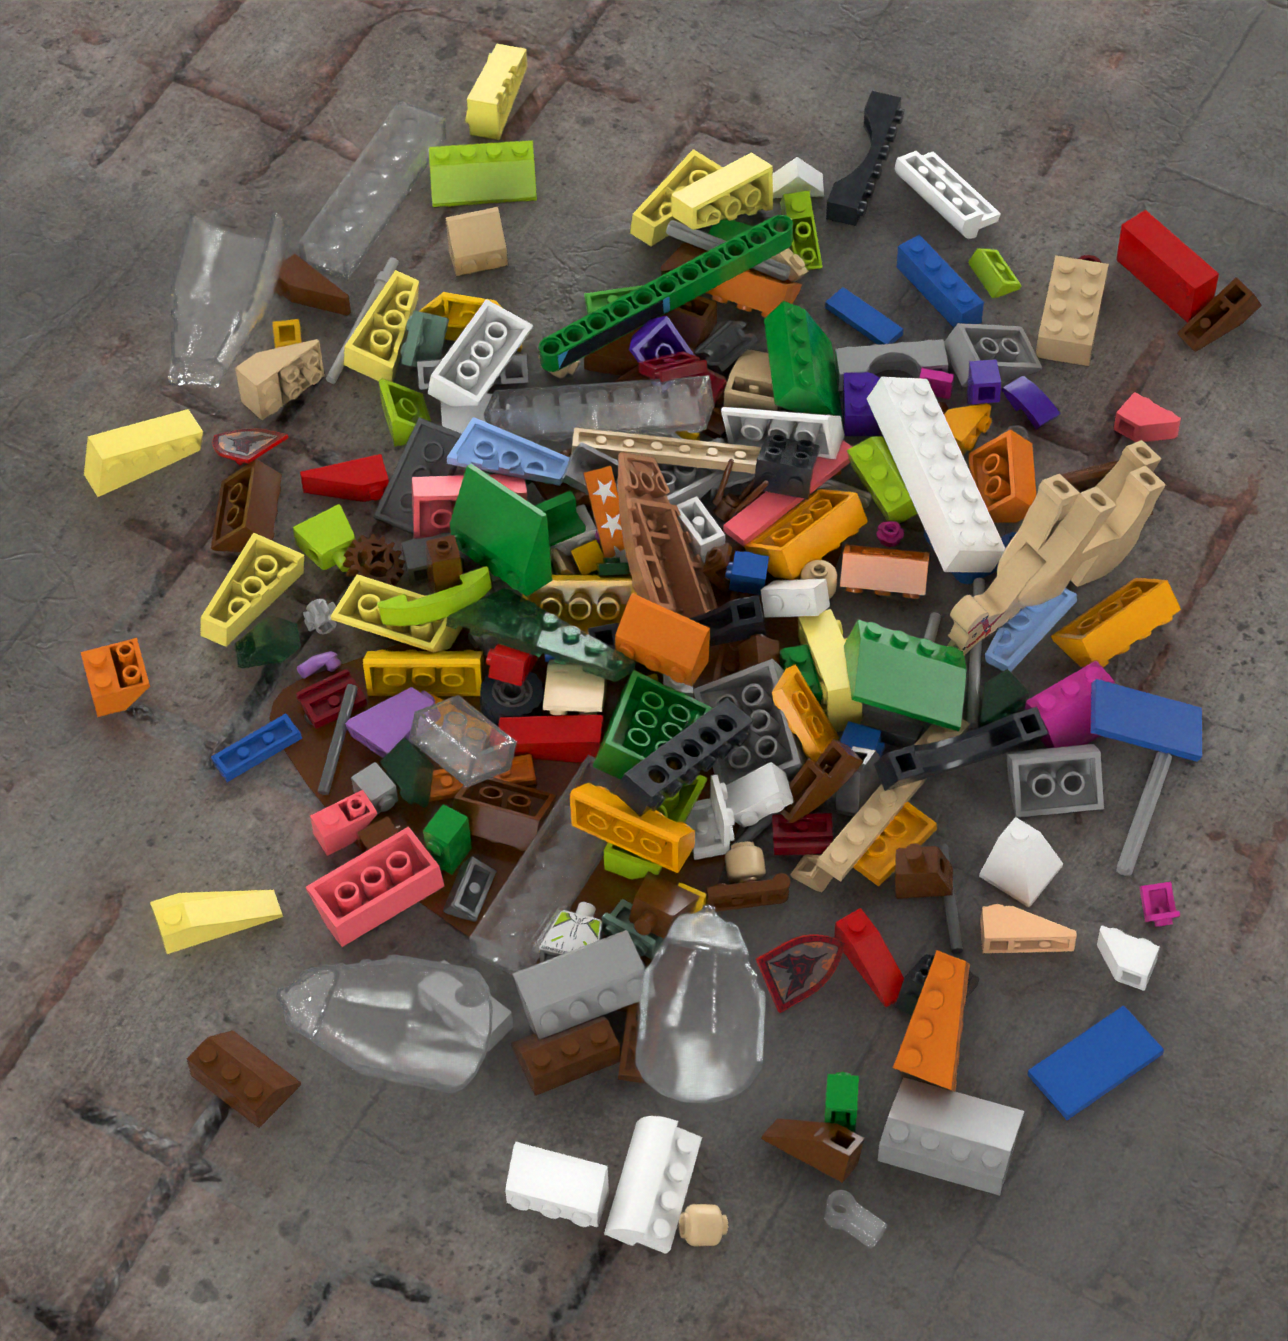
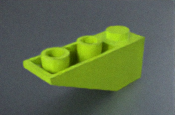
M802 191L783 194L780 201L782 215L789 216L793 221V243L790 246V250L804 261V267L807 270L823 268L810 192Z

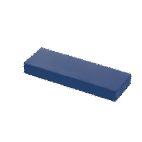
M844 287L825 302L827 310L878 345L893 344L903 335L904 329Z
M285 713L211 756V759L226 782H229L301 740L302 736Z

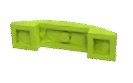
M487 566L459 575L461 585L410 602L407 601L405 594L378 602L377 605L382 624L390 626L425 624L444 619L468 608L480 600L492 588Z

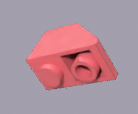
M1134 392L1116 412L1114 430L1134 442L1175 439L1178 436L1181 418L1172 411L1153 403L1149 398Z
M361 790L311 815L313 834L328 856L355 842L358 838L357 832L366 828L376 817L377 811L365 792Z

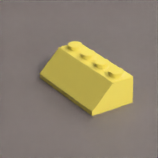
M358 574L331 615V620L431 652L450 649L463 628L460 612L425 624L412 626L383 625L377 605L378 602L405 594L408 602L425 596Z

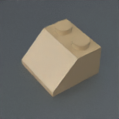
M498 207L446 217L449 254L456 276L508 265L506 243Z

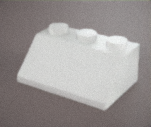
M515 1142L505 1188L507 1203L518 1210L525 1211L531 1209L539 1211L548 1218L557 1219L561 1217L569 1219L578 1226L588 1227L591 1225L598 1227L609 1195L608 1168L606 1165Z

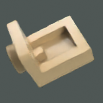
M789 248L771 257L773 260L790 266L791 270L788 279L791 282L803 278L808 273V270L804 267V261L798 255L793 254Z

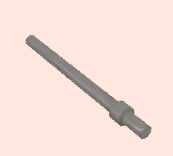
M389 258L383 271L378 273L374 281L375 286L326 377L329 383H336L344 368V346L399 264L397 259Z
M974 579L972 597L984 593V579ZM982 640L970 650L967 722L970 725L968 728L978 727Z

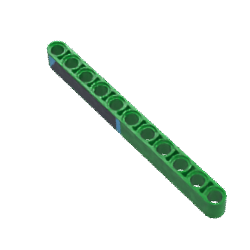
M786 215L773 216L543 338L539 343L542 368L548 372L559 371L642 327L648 320L659 318L788 249L793 243L792 219Z

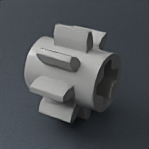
M316 599L308 604L307 611L303 612V615L305 617L304 622L309 631L316 629L319 634H327L335 629L337 621L331 620V615L336 608L334 602L327 604L324 599Z

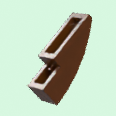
M833 739L819 759L815 762L808 758L790 782L789 786L794 802L784 807L780 813L791 823L809 814L836 793L852 777L864 761L848 745Z

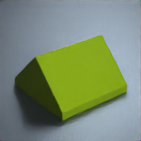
M382 378L379 381L381 404L394 447L405 445L419 417L431 422L423 394Z

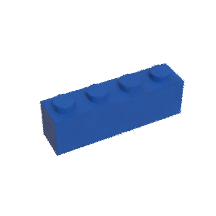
M920 235L898 246L897 268L953 328L958 323H982L984 302Z

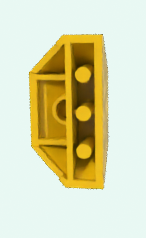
M443 292L423 307L420 312L448 318L449 322L445 339L456 341L486 299ZM487 299L492 303L503 308L496 300ZM522 344L520 345L517 351L521 352Z

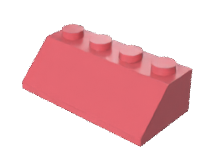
M502 474L489 475L527 500L525 479ZM464 475L412 477L414 539L436 536L440 533H451L450 521Z
M408 826L306 886V890L327 928L341 947L443 888L444 882L440 866Z

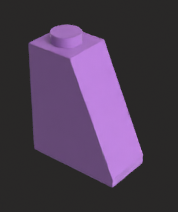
M410 687L352 717L345 724L351 737L393 766H396L439 713L435 706L436 700L428 692L423 690L420 693L413 687Z

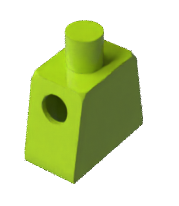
M340 504L293 527L296 545L322 570H327L335 565L342 572L349 570V568L343 566V562L346 559L344 553L351 542L356 539Z

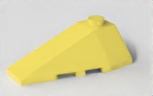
M274 890L177 893L150 902L167 954L283 917Z

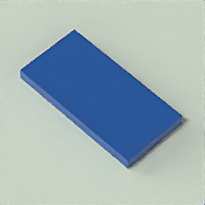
M1099 679L1093 681L1091 684V733L1196 762L1202 758L1201 707Z
M1123 1005L1029 1069L1027 1076L1063 1117L1069 1120L1162 1056L1164 1049Z

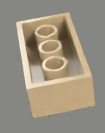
M1055 255L1038 334L1037 358L1089 366L1109 264Z

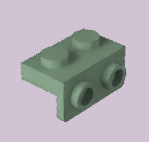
M413 310V314L407 322V331H409L407 341L404 342L401 348V364L417 367L419 360L440 359L449 319Z
M622 899L611 914L605 912L602 916V931L609 937L627 930L640 956L645 955L653 960L670 937L661 938L651 932L646 936L637 933L634 924L629 921L633 904Z

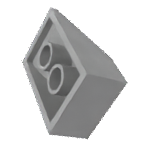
M958 323L944 341L948 359L963 387H968L969 361L997 359L1001 382L1036 373L1042 369L1022 326Z

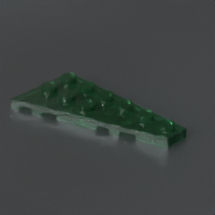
M505 587L447 616V627L456 629L459 625L471 629L470 634L481 637L483 634L496 637L499 644L538 657L542 653L555 657L556 663L565 665L567 662L581 665L584 672L614 682L631 674L635 669L636 662L624 656L623 653L610 648L600 640L589 636L579 628L568 624L556 615L540 608L534 602L526 600L513 590Z

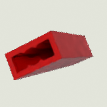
M603 715L500 717L499 727L493 728L492 745H496L498 756L516 757L532 754V759L593 764L605 735Z

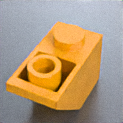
M985 403L948 409L944 414L962 455L967 450L971 451L974 448L978 436L982 432L986 433L992 423V418H990L991 405Z

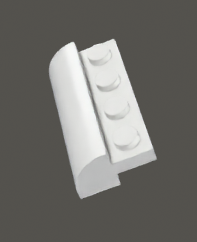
M917 151L897 158L895 163L896 173L964 237L969 239L975 238L979 229L998 222L1001 213L934 152L922 156Z
M647 1116L639 1119L634 1129L604 1235L631 1246L638 1242L662 1253H668L671 1250L702 1137L678 1128V1121L670 1118Z

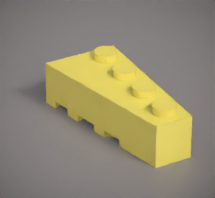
M496 44L493 52L489 54L487 63L467 98L466 123L469 124L470 135L500 140L527 69L526 49Z
M693 149L633 213L630 234L649 246H653L669 236L666 234L669 222L671 220L680 222L672 217L671 194L723 167Z
M753 153L730 163L671 194L672 217L695 230L718 224L722 219L729 221L737 219V216L741 214L750 216L757 214V210H773L772 165Z
M189 409L88 436L84 476L97 497H100L200 451L203 431Z
M253 533L202 614L201 636L227 647L304 573V554Z
M831 609L823 611L818 616H798V638L801 645L809 646L823 692L821 700L823 711L827 712V717L836 732L844 731L848 721L860 724L862 720V703L851 699L844 644L847 638L843 639L841 621L835 619Z

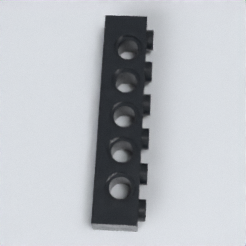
M726 698L627 771L614 793L640 816L650 809L653 811L657 810L665 801V798L667 796L670 798L674 797L684 783L690 785L698 777L701 770L707 772L715 764L717 758L724 759L735 745L740 747L750 736L748 729L754 720Z

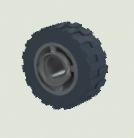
M534 672L529 673L522 686L489 678L488 675L485 677L480 690V709L484 713V718L489 720L491 724L499 727L500 717L542 715L544 688L541 679L539 680Z

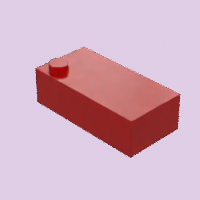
M1147 210L1142 211L1121 225L1116 260L1188 323L1215 297L1219 273Z

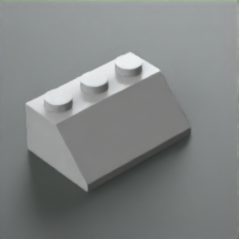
M1094 744L1006 752L1008 782L1016 818L1104 809L1101 751Z

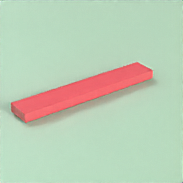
M843 440L836 459L817 458L813 469L810 494L850 463L847 450L852 448L851 445ZM765 492L723 525V532L744 547V545L771 526L804 498Z

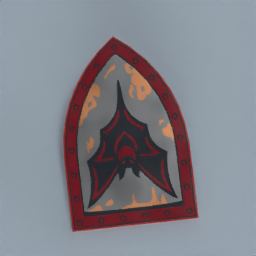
M240 429L214 435L213 447L219 456L235 460L238 465H242L243 463H251L289 437L288 434L265 429Z
M803 935L793 938L756 958V962L779 1013L811 996L825 985L841 960L845 947L844 942L826 935Z

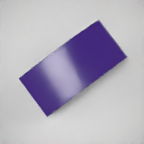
M1024 376L1001 389L1015 411L1017 412L1022 409L1036 430L1060 415V412L1050 399Z

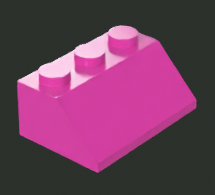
M1097 661L1092 662L1026 701L1025 710L1037 707L1048 732L1040 740L1047 748L1086 745L1100 737V735L1091 733V684L1095 679L1113 684L1115 682Z

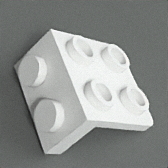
M717 774L711 775L710 799L696 801L685 822L691 829L695 830V846L692 850L694 860L726 854L730 850V841H734L732 825L735 822L731 807H726L725 800H728L726 785L719 782Z

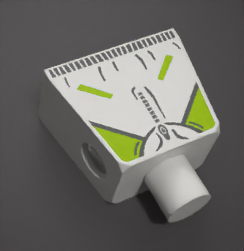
M580 902L576 913L564 910L558 914L540 946V963L602 939V921L593 918L596 908L592 904Z

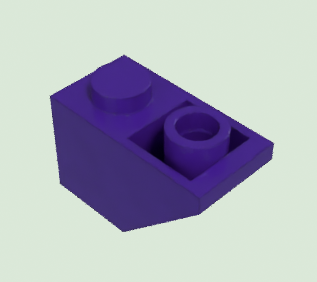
M997 359L969 361L967 405L1000 402L1001 378Z

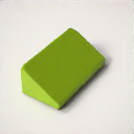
M977 248L968 263L991 298L1001 297L1022 287L998 250Z

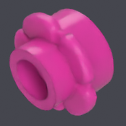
M896 521L882 522L877 527V538L884 546L894 547L904 537V530Z

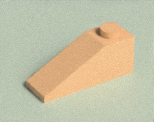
M993 904L982 907L980 926L983 953L1074 951L1077 937L1075 930L1014 906Z

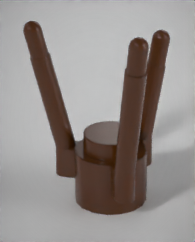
M729 459L718 492L712 500V503L716 505L713 509L714 513L725 522H728L747 507L769 485V482L765 480L746 498L753 489V479L738 497L731 493L723 496L734 464L733 459Z

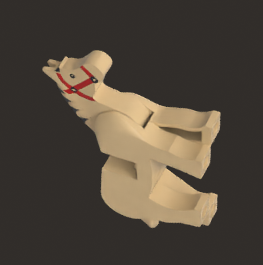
M1141 440L1126 446L1122 451L1119 461L1095 487L1079 493L1060 473L1042 480L1037 496L1029 507L1021 527L999 560L995 580L983 594L974 597L966 595L953 607L950 616L954 621V625L948 635L951 640L947 647L958 646V650L963 651L965 656L979 641L999 629V627L1016 616L1026 606L1040 605L1061 595L1070 580L1079 587L1102 578L1118 566L1136 544L1156 500L1166 486L1153 473L1161 458Z

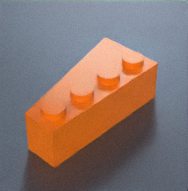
M936 951L893 1066L897 1070L955 1092L970 968L968 962Z

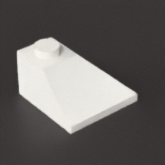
M1015 817L999 836L979 877L1029 908L1063 867V863L1041 832Z

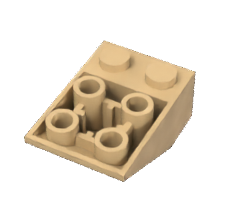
M315 339L258 352L235 367L241 402L261 420H264L269 415L276 413L287 402L297 398L308 387L318 383L324 377L320 342Z
M747 349L738 358L731 370L724 391V407L782 410V407L775 405L768 353Z
M549 660L543 710H550L552 715H566L567 711H579V715H597V712H602L607 696V661Z

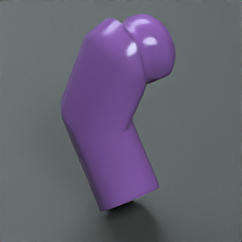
M329 651L312 656L297 666V671L305 679L323 666H326L328 671L333 672L341 666V661L337 658L338 654Z

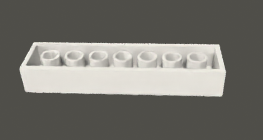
M881 377L867 397V401L943 571L992 572L1006 548L928 380Z

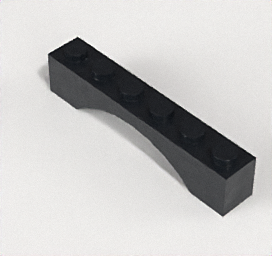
M871 91L864 108L863 126L869 136L870 150L856 170L834 183L827 200L826 219L857 226L860 216H865L868 206L866 200L873 196L875 189L874 180L879 179L881 176L882 160H887L890 151L889 143L894 142L896 138V125L901 124L904 117V109L901 108L902 97Z
M759 596L732 600L712 611L689 618L710 628L709 647L746 640L755 634L767 636ZM620 623L588 628L594 661H607V666L634 661L632 659H625L615 652V634Z
M1034 707L952 738L929 744L912 745L889 752L874 763L884 790L887 791L1033 745L1047 735L1048 732L1038 708Z

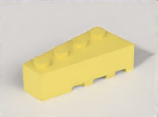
M397 270L394 271L344 346V366L377 381H380L382 378L391 382L394 381L401 358V348L408 334L407 322L413 314V310L415 311L418 301L419 280Z

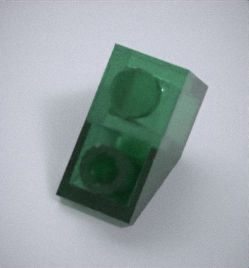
M272 614L268 615L234 644L238 667L242 669L283 662L301 647L297 624Z
M1008 669L987 681L984 685L979 728L1025 710V704L1029 699L1030 692Z
M403 737L380 763L386 769V775L396 787L398 785L401 787L402 790L399 794L409 804L412 805L416 802L423 808H426L429 805L434 765L418 746Z

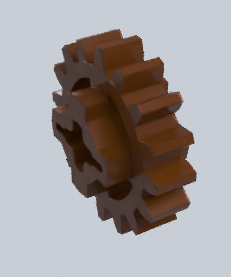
M371 534L367 540L364 535H360L357 541L353 540L344 553L346 559L343 562V566L349 568L346 576L356 577L358 574L396 586L404 574L402 567L405 561L399 559L402 552L393 550L394 542L386 544L384 536L380 540H376L375 535Z

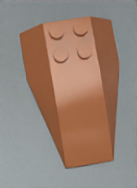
M622 452L618 454L619 512L623 542L635 592L638 596L686 618H692L718 608L709 578L703 573L704 563L700 555L694 556L689 545L693 542L689 531L683 532L677 517L681 516L677 505L670 504L666 494L670 493V490L655 458Z

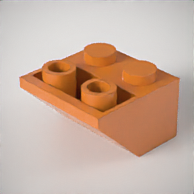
M137 638L80 652L97 717L126 710L150 687Z

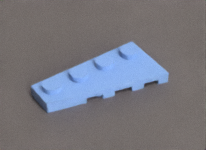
M473 417L447 456V464L461 467L473 464L482 471L560 486L570 457Z
M1065 588L1061 595L1045 603L1026 606L1021 612L1006 622L1002 628L998 629L985 653V661L1009 674L1077 602V594Z

